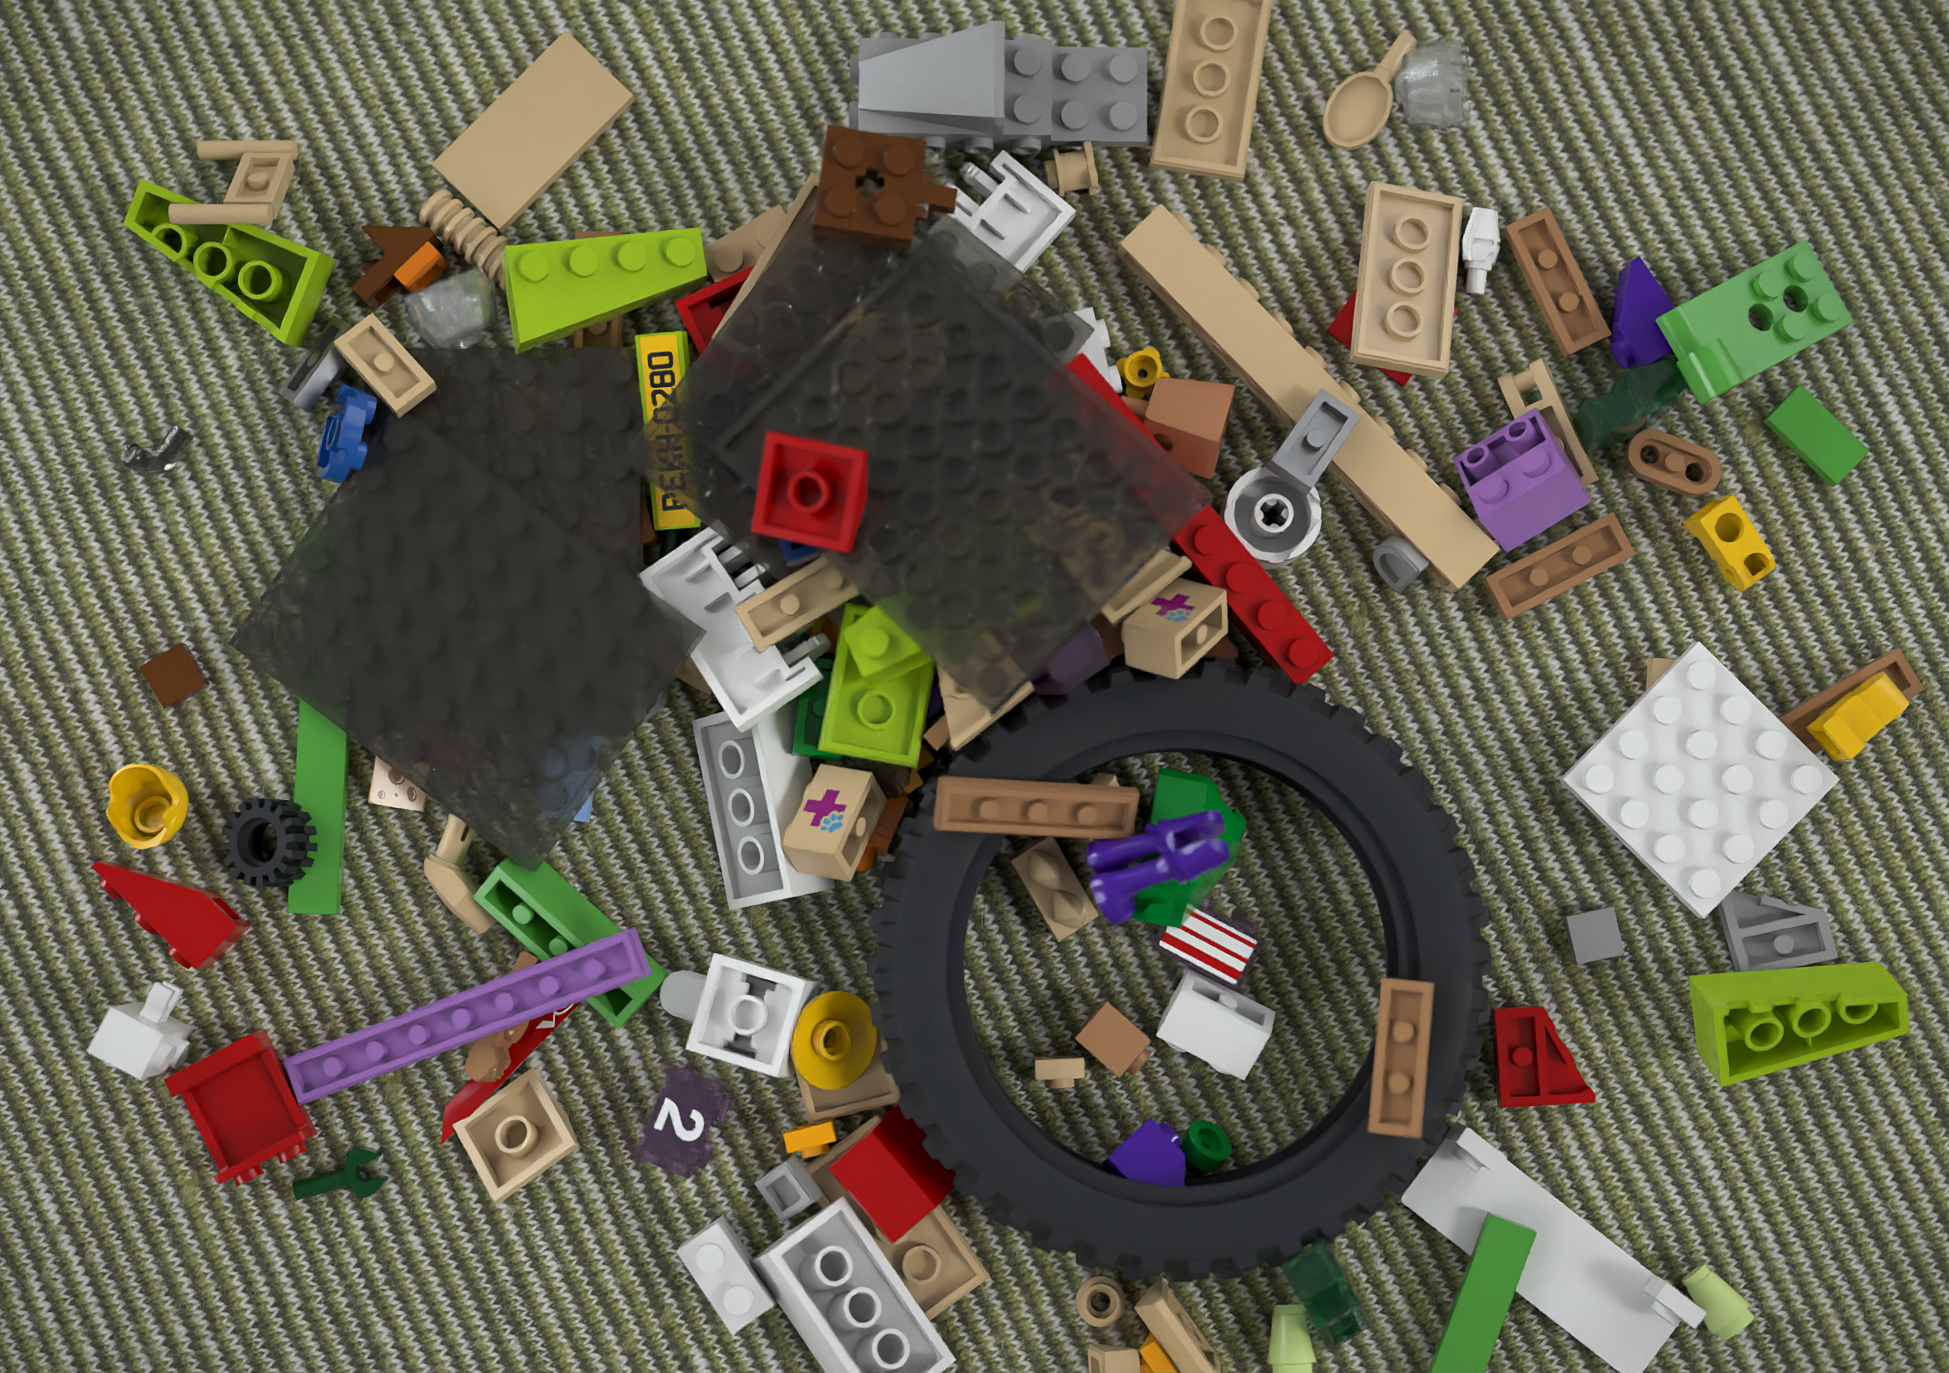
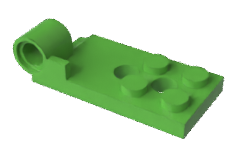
M1806 239L1655 319L1679 360L1676 362V365L1700 405L1707 403L1854 322ZM1784 292L1790 294L1795 299L1797 312L1790 310L1785 305L1783 300ZM1748 311L1755 312L1761 318L1763 324L1762 331L1757 330L1751 325Z

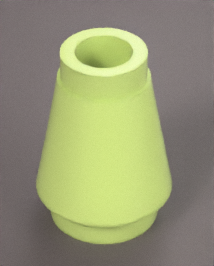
M1705 1263L1696 1267L1681 1280L1687 1287L1693 1302L1707 1313L1703 1320L1710 1333L1716 1332L1723 1341L1739 1333L1754 1319V1315L1748 1309L1750 1303L1715 1272L1710 1270Z
M1303 1304L1273 1305L1274 1316H1272L1267 1364H1272L1273 1373H1312V1363L1316 1362L1305 1314H1303Z

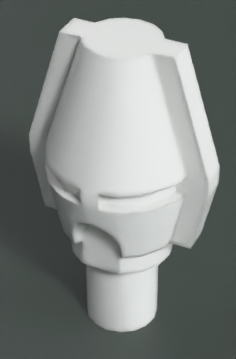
M1474 207L1462 238L1464 268L1468 269L1465 293L1484 295L1487 271H1491L1492 265H1495L1500 249L1498 212L1492 209Z

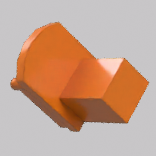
M886 790L884 795L887 798V802L856 868L857 871H868L876 861L874 859L875 854L886 857L908 805L909 798Z

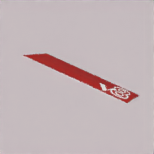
M582 1001L529 1020L523 1036L508 1048L511 1063L508 1069L504 1070V1075L501 1076V1079H497L496 1082L470 1080L445 1105L441 1146L455 1132L452 1124L470 1117Z

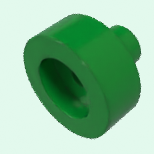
M1194 1121L1180 1138L1182 1142L1180 1149L1185 1154V1167L1193 1172L1199 1169L1206 1172L1217 1171L1232 1152L1231 1142L1227 1135L1218 1126L1209 1121Z

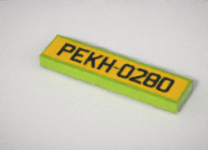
M687 331L635 335L654 530L706 526Z

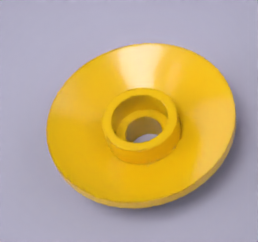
M830 991L815 997L801 1010L793 1030L790 1050L797 1072L807 1083L824 1090H838L849 1086L863 1075L873 1059L877 1044V1027L872 1026L870 1008L862 999L854 994L844 991ZM828 1031V1040L823 1045L824 1036Z

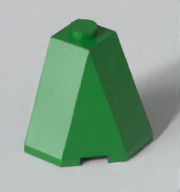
M1160 767L1145 825H1158L1159 819H1174L1201 811L1218 810L1222 813L1225 831L1214 839L1227 843L1230 859L1217 868L1202 874L1195 881L1188 880L1185 884H1180L1177 880L1153 885L1134 894L1135 911L1131 919L1180 929L1236 861L1247 820L1236 808L1231 810L1219 797L1220 789L1208 776ZM1144 825V829H1143V833H1142V834H1146V833H1147V829H1146V826H1145V825ZM1157 853L1141 858L1138 861V865L1157 859L1162 854Z

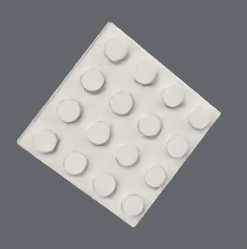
M1700 642L1693 643L1559 779L1698 918L1703 919L1840 780Z

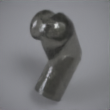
M173 424L160 445L140 447L138 444L133 443L126 446L121 453V463L132 474L141 477L168 473L174 469L194 439V436Z

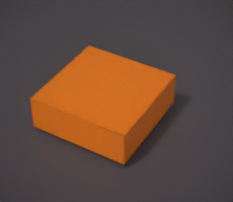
M427 241L393 275L414 296H418L448 268L449 263Z

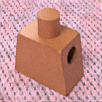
M1162 377L1156 380L1150 401L1122 396V400L1181 470L1204 478H1213L1229 423L1235 385Z

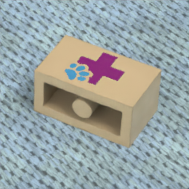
M1177 577L1123 622L1121 640L1124 643L1126 665L1173 679L1181 677L1228 633L1226 590Z
M820 764L812 782L805 788L801 806L793 822L787 826L782 847L798 872L851 881L887 802V798L873 773Z

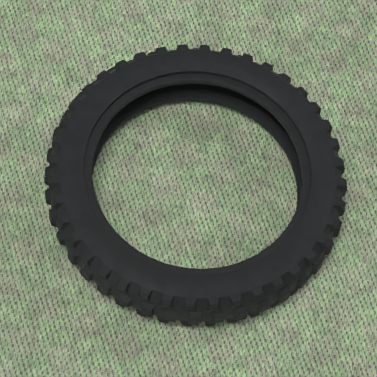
M1215 656L1211 662L1204 661L1201 664H1193L1178 679L1127 666L1125 659H1119L1116 667L1109 668L1105 673L1092 674L1067 692L1029 694L1027 696L1028 701L1023 703L1020 709L1012 714L1007 712L984 729L981 732V737L973 744L968 742L958 751L954 749L951 752L954 761L943 776L1065 783L1088 770L1112 761L1144 754L1176 752L1221 757L1248 765L1276 778L1297 791L1318 808L1338 829L1355 853L1367 875L1377 901L1384 930L1386 978L1434 983L1421 1138L1368 1132L1377 1039L1376 1030L1374 1040L1363 1065L1349 1088L1333 1108L1309 1131L1288 1146L1264 1159L1221 1173L1185 1177L1184 1186H1160L1131 1181L1112 1175L1103 1164L1074 1152L1052 1138L1030 1120L1010 1098L995 1077L981 1050L972 1026L966 1000L964 944L969 915L985 871L1008 834L936 830L933 820L939 778L934 776L930 777L921 790L924 798L919 804L920 810L916 817H904L897 831V834L902 838L898 848L899 853L895 862L885 861L879 879L885 883L882 891V896L884 897L882 908L872 909L869 928L877 931V955L867 957V977L873 978L874 992L878 994V1002L870 1006L872 1026L881 1028L882 1038L886 1040L888 1048L880 1054L885 1073H892L896 1086L902 1088L904 1094L898 1099L897 1103L905 1118H913L919 1129H923L927 1137L922 1142V1145L933 1160L939 1159L947 1170L953 1169L957 1173L953 1179V1185L966 1198L973 1195L982 1204L987 1202L992 1206L990 1217L1005 1228L1010 1226L1019 1233L1025 1231L1032 1233L1031 1245L1047 1253L1052 1249L1064 1255L1072 1252L1076 1254V1264L1093 1270L1097 1267L1112 1271L1115 1266L1122 1267L1124 1278L1144 1281L1145 1277L1160 1278L1164 1272L1170 1273L1173 1282H1193V1280L1209 1279L1212 1271H1218L1223 1280L1241 1278L1243 1273L1255 1271L1258 1263L1264 1261L1272 1269L1302 1257L1304 1247L1309 1244L1319 1252L1334 1244V1239L1346 1233V1223L1353 1220L1360 1226L1375 1215L1374 1213L1385 1205L1384 1194L1388 1190L1399 1195L1412 1182L1410 1178L1418 1170L1416 1160L1420 1154L1430 1157L1447 1131L1443 1122L1446 1114L1458 1115L1465 1101L1463 1096L1468 1087L1463 1076L1466 1070L1476 1069L1481 1053L1483 1038L1476 1032L1478 1024L1489 1023L1491 1004L1488 1003L1489 991L1482 986L1483 976L1492 973L1490 942L1482 938L1480 934V929L1489 925L1487 907L1482 904L1481 895L1473 892L1470 884L1477 877V874L1466 848L1455 844L1453 838L1460 829L1452 814H1447L1443 806L1434 805L1429 795L1434 787L1425 775L1420 773L1415 766H1405L1400 761L1404 750L1391 737L1384 738L1380 733L1371 734L1365 729L1366 717L1352 707L1347 708L1342 704L1332 706L1325 702V690L1311 683L1305 686L1298 683L1291 686L1281 682V672L1264 666L1260 669L1251 667L1246 671L1236 669L1235 659Z

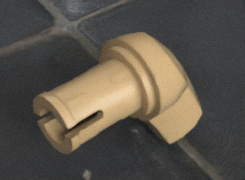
M449 813L448 822L436 853H430L429 856L425 857L423 865L424 874L448 909L476 933L482 934L495 924L497 919L472 898L479 890V887L474 883L469 871L466 870L467 866L463 864L476 829H478L480 824L462 816L459 818L458 815Z

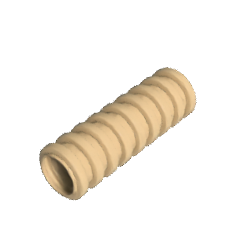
M446 189L434 193L425 202L420 211V224L424 227L431 226L430 230L436 236L442 235V241L446 245L454 244L453 250L457 254L465 253V260L470 264L477 263L476 268L481 273L488 272V278L493 283L500 281L499 287L506 292L501 259L505 246L509 245L508 239L504 236L497 237V230L493 227L486 228L485 220L481 217L474 218L475 213L470 208L463 209V203L459 199L451 200L452 195Z

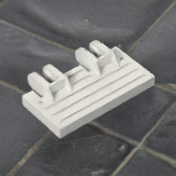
M1004 150L990 163L989 171L1002 182L1000 185L970 162H966L959 170L964 180L987 199L981 206L951 183L945 185V187L958 189L954 214H944L927 233V240L940 251L936 254L920 239L916 238L915 235H913L910 249H903L925 267L918 275L888 252H884L877 260L880 267L889 274L877 287V294L905 318L949 323L950 330L947 354L949 355L952 354L1075 217L1076 210Z
M718 520L638 575L731 721L743 733L824 678L813 661L830 649L831 642L826 635L818 634L786 655H783L780 649L814 625V622L759 654L735 614L734 608L765 591L764 585L776 577L781 569L775 559L768 558L733 579L731 574L764 550L765 543L760 535L753 534L717 556V553L734 542L724 525Z

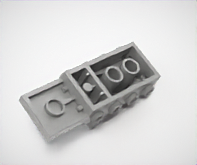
M992 21L946 36L940 33H923L918 36V39H902L894 33L877 32L871 34L870 38H859V54H850V84H859V101H850L849 128L927 141L926 154L942 153L945 150H964L970 154H988L993 151L1004 150L1020 155H1034L1041 151H1050V146H1083L1085 141H1091L1092 146L1146 147L1147 48L1052 46V40H1042V37L1036 34L1016 35L1013 40H1005V21Z

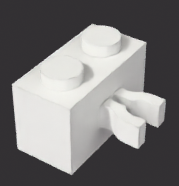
M164 981L163 984L155 982L146 1003L136 1002L111 1006L87 1052L138 1079L171 1072L172 1068L178 1069L191 1050L192 1043L187 1040L194 1028L169 1016V1014L177 1004L184 989L168 981Z

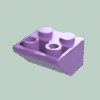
M1536 407L1453 458L1479 520L1507 553L1592 502L1576 469Z

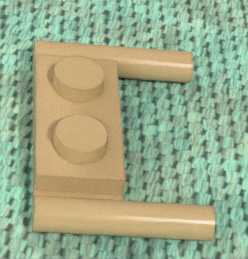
M199 140L197 153L200 160L241 161L223 204H170V223L272 224L273 219L277 218L295 171L293 160H296L298 155L296 141Z

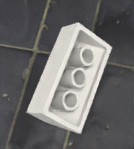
M797 697L743 733L735 727L726 711L692 721L729 910L835 888L834 879L798 872L782 847L785 830L793 822L801 806L806 786L813 780L809 757L792 756Z
M844 1196L788 1231L750 1260V1263L826 1373H941L956 1361Z

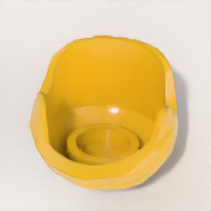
M143 763L126 765L125 768L122 767L113 774L108 783L110 804L106 809V814L121 838L138 849L159 846L171 840L181 829L187 816L189 805L188 792L179 777L158 765Z

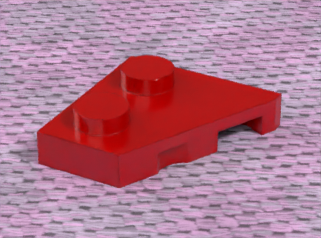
M1544 1006L1491 1008L1497 1106L1507 1108L1596 1102L1594 1092L1591 1087L1587 1086L1575 1066L1572 1054L1557 1035L1555 1025Z

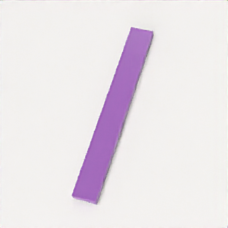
M635 927L283 1059L298 1105H302L652 975Z

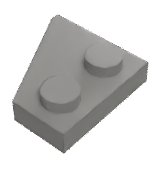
M1733 889L1717 905L1736 972L1798 968L1833 961L1838 958L1825 910L1805 905L1794 906L1786 904L1781 899L1764 895L1757 897L1733 891Z

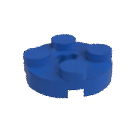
M343 385L335 396L333 402L342 404V407L334 417L329 415L327 417L317 459V466L324 468L318 474V477L338 484L348 481L352 469L360 471L367 453V443L360 440L364 424L369 425L371 423L377 404L376 397L367 395L365 390L348 385Z

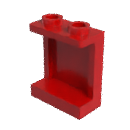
M266 1030L251 1033L164 1079L172 1097L182 1095L220 1171L219 1174L214 1176L218 1185L233 1179L236 1187L260 1176L264 1173L260 1164L277 1156L280 1164L308 1150L304 1141L318 1134L304 1105H298L289 1076Z

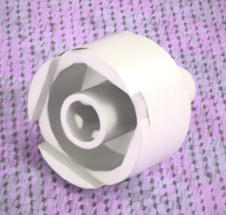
M1260 467L1250 470L1237 480L1223 501L1220 517L1263 569L1271 570L1295 561L1313 544L1321 529V501L1315 486L1305 495L1266 467ZM1273 508L1279 513L1276 518L1277 524L1273 523L1268 527L1261 521L1264 517L1263 512L1267 513Z

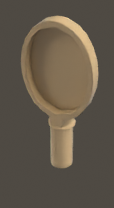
M1405 31L1400 33L1382 61L1376 65L1374 72H1359L1348 77L1331 94L1323 115V131L1331 145L1343 150L1357 149L1373 140L1383 129L1388 120L1393 102V93L1389 82L1396 77V72L1417 43V40L1411 34Z

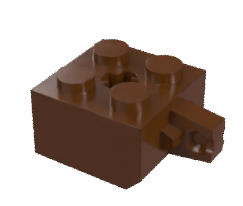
M827 125L812 224V236L892 249H910L915 220L927 221L929 211L954 214L958 189L933 184L934 175L923 172L927 141ZM865 180H871L876 182L875 188L881 187V189H876L873 197H865L862 195L863 188L856 189V186H863Z

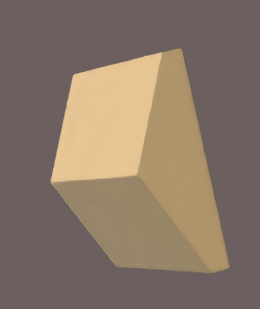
M534 1068L529 1069L487 1099L470 1117L452 1124L492 1200L496 1204L504 1201L579 1147L567 1114Z
M1161 1277L1152 1284L1135 1305L1134 1309L1180 1373H1221L1218 1355Z

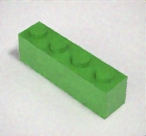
M526 844L501 862L472 897L542 961L622 932ZM646 952L645 955L652 975L586 999L590 1005L618 1030L648 1001L670 975Z

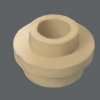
M1095 1276L1087 1279L1079 1287L1076 1294V1307L1079 1315L1085 1322L1096 1327H1105L1116 1322L1122 1315L1125 1307V1296L1116 1281L1105 1276ZM1097 1292H1104L1109 1296V1303L1103 1309H1097L1091 1304V1298Z

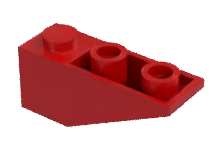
M96 861L91 866L102 877L98 881L100 886L118 901L125 899L136 910L133 914L135 921L150 934L155 935L158 932L171 945L167 949L169 954L187 969L194 967L196 970L210 968L251 926L215 891L116 862Z

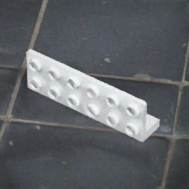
M1457 1121L1413 1177L1412 1182L1399 1196L1403 1204L1470 1256L1472 1255L1487 1212L1534 1229L1537 1234L1515 1291L1620 1373H1642L1681 1321L1696 1329L1707 1314L1676 1288L1650 1272L1507 1160L1505 1155L1473 1130Z

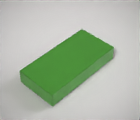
M1801 385L1795 387L1763 420L1779 438L1831 487L1838 485L1870 452L1863 443Z

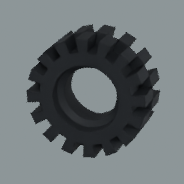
M255 798L251 799V802H243L238 805L240 812H231L227 818L234 823L233 826H223L221 833L222 835L229 836V842L220 843V848L222 852L230 853V856L223 859L225 867L235 868L231 875L237 880H243L242 884L256 887L289 886L294 884L293 880H301L306 875L301 867H312L314 859L307 856L308 851H317L318 843H310L309 836L317 835L315 826L305 825L312 819L309 813L300 812L302 806L289 802V800ZM271 824L276 830L278 845L274 857L268 862L263 857L261 851V837L265 828Z

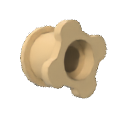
M1091 141L1083 142V150L1060 154L1057 149L1051 151L1052 160L1044 161L1045 180L1048 188L1056 189L1059 197H1064L1067 191L1086 188L1089 196L1097 194L1098 176Z

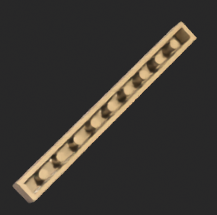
M1160 204L1119 243L1117 255L1290 432L1320 389H1323L1361 415V418L1326 469L1392 536H1400L1407 539L1426 557L1430 564L1425 570L1449 594L1459 590L1500 550L1493 542L1495 538L1479 518L1472 520L1459 507L1462 501L1449 486L1444 483L1438 486L1425 473L1428 470V466L1417 453L1411 449L1404 451L1392 439L1394 431L1386 421L1376 414L1372 417L1368 415L1358 404L1361 401L1359 395L1348 383L1343 380L1337 383L1324 370L1327 364L1316 350L1310 346L1303 348L1291 336L1293 333L1292 327L1279 313L1274 311L1269 314L1259 304L1257 300L1260 299V296L1247 280L1242 277L1236 280L1224 268L1226 261L1216 248L1208 243L1203 246L1191 234L1193 231L1191 224L1179 211L1173 209L1169 212Z

